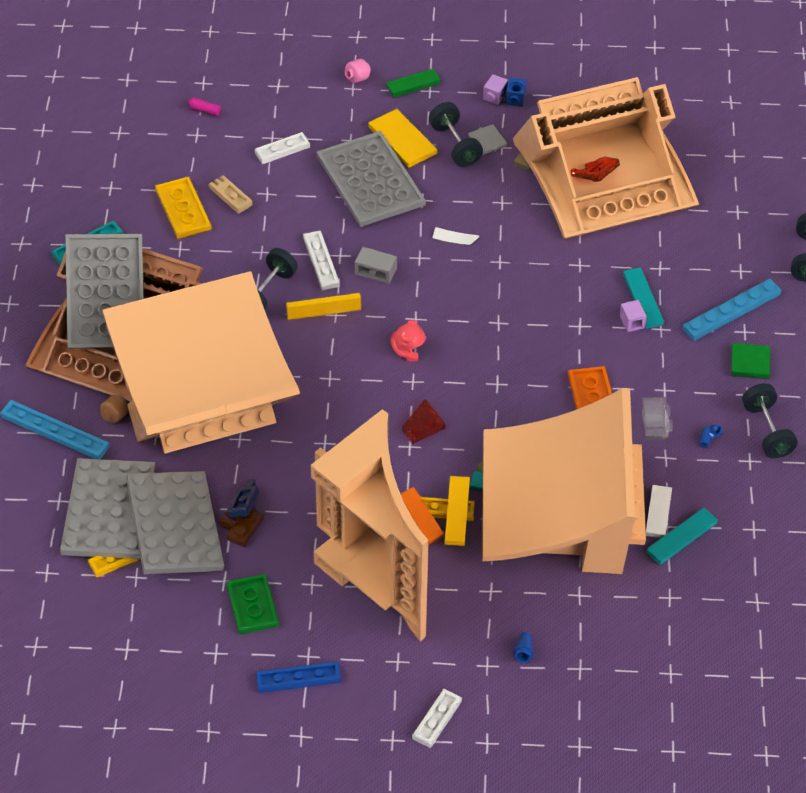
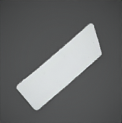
M436 227L433 238L446 242L470 245L479 238V235L464 234Z

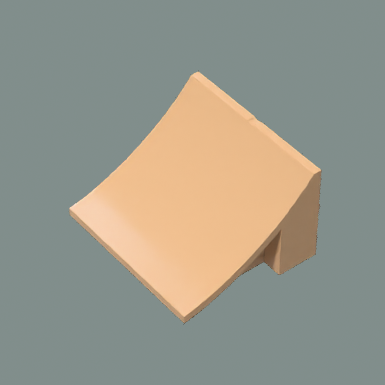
M636 77L539 100L537 105L540 114L531 116L513 137L514 145L529 164L550 204L563 239L699 205L689 178L672 145L662 131L676 118L666 84L650 87L643 93L639 79Z
M251 271L102 310L121 371L132 401L127 406L137 442L159 435L164 454L275 424L277 422L272 405L285 402L300 394L298 385L288 368L268 321Z
M621 388L590 405L549 419L512 427L484 429L482 561L514 559L541 553L582 555V572L622 574L629 544L645 545L646 542L642 444H632L630 388Z
M382 409L328 452L324 451L321 447L315 451V462L311 464V478L316 482L317 527L331 538L314 551V564L341 586L350 581L385 611L392 606L402 615L418 640L422 641L426 637L428 539L411 517L394 478L388 450V413Z

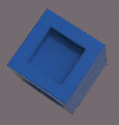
M509 78L506 104L523 106L526 94V79Z

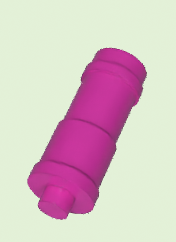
M196 97L188 101L190 109L216 116L220 114L221 106L217 104H212Z

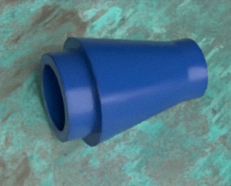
M528 632L520 634V638L513 651L515 659L520 663H527L534 656L532 635Z

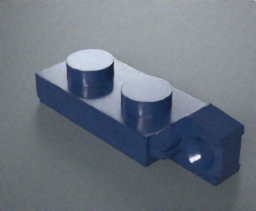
M248 479L244 488H238L228 509L230 517H245L249 515L259 494L255 479Z

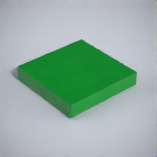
M732 343L731 376L769 379L770 346Z

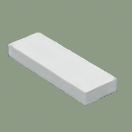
M303 132L258 147L255 149V154L260 162L265 164L310 148V143Z
M652 486L646 536L662 538L666 535L672 487Z
M443 689L413 733L412 739L431 748L462 702V697Z

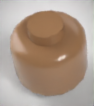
M119 395L109 397L101 403L100 412L102 418L110 423L120 421L129 412L127 400Z

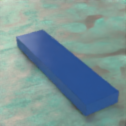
M337 661L256 672L258 693L341 683L339 662Z

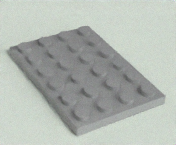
M381 131L316 152L318 160L360 227L426 205L423 195Z
M65 234L68 349L114 348L102 310L144 299L142 234Z
M77 458L60 548L61 555L141 559L126 477L127 474L155 473V462Z
M205 471L127 474L126 480L143 574L223 571L224 562Z

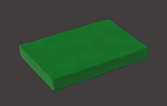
M266 574L226 581L239 635L279 627Z

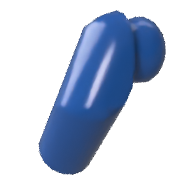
M716 424L706 427L702 431L699 445L702 448H707L710 440L720 436L723 432L722 426Z

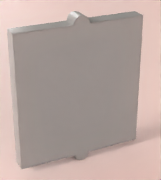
M493 124L484 128L480 127L478 130L468 133L469 138L477 139L482 145V155L492 151L496 152L498 149L508 146V143Z

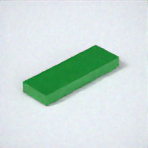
M433 68L386 82V87L394 98L438 85L441 79Z

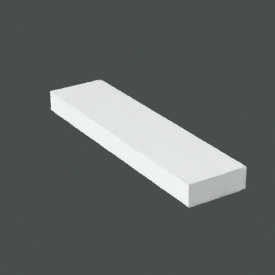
M321 230L303 234V239L321 290L340 287V282Z

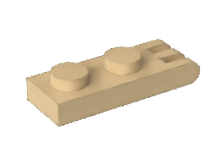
M224 175L214 180V183L210 182L208 184L209 188L238 214L252 206V200Z

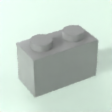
M362 247L355 260L356 275L387 284L390 283L397 270V256Z

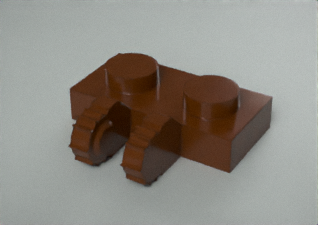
M227 509L225 515L230 519L222 517L219 524L230 530L227 534L228 541L245 547L263 521L264 514L251 509L249 515L245 517H230Z

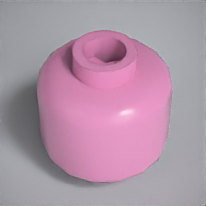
M356 59L346 64L345 76L350 82L358 83L369 77L371 69L365 60Z

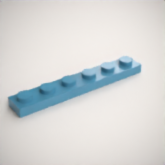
M768 279L683 324L682 330L695 341L781 295L782 290L771 279Z
M10 400L0 412L1 418L94 459H101L110 448L107 441L13 400Z

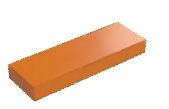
M412 487L401 493L411 517L428 539V545L444 537L443 531L416 489Z

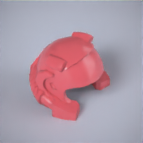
M409 320L408 323L400 326L392 333L390 339L395 353L410 362L418 361V353L412 352V349L421 346L426 340L424 331L417 324L418 321Z

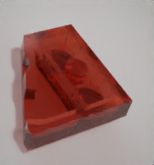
M604 156L586 163L584 169H571V176L599 182L620 166V162L617 158Z
M426 399L422 401L402 426V432L412 444L445 429V423Z

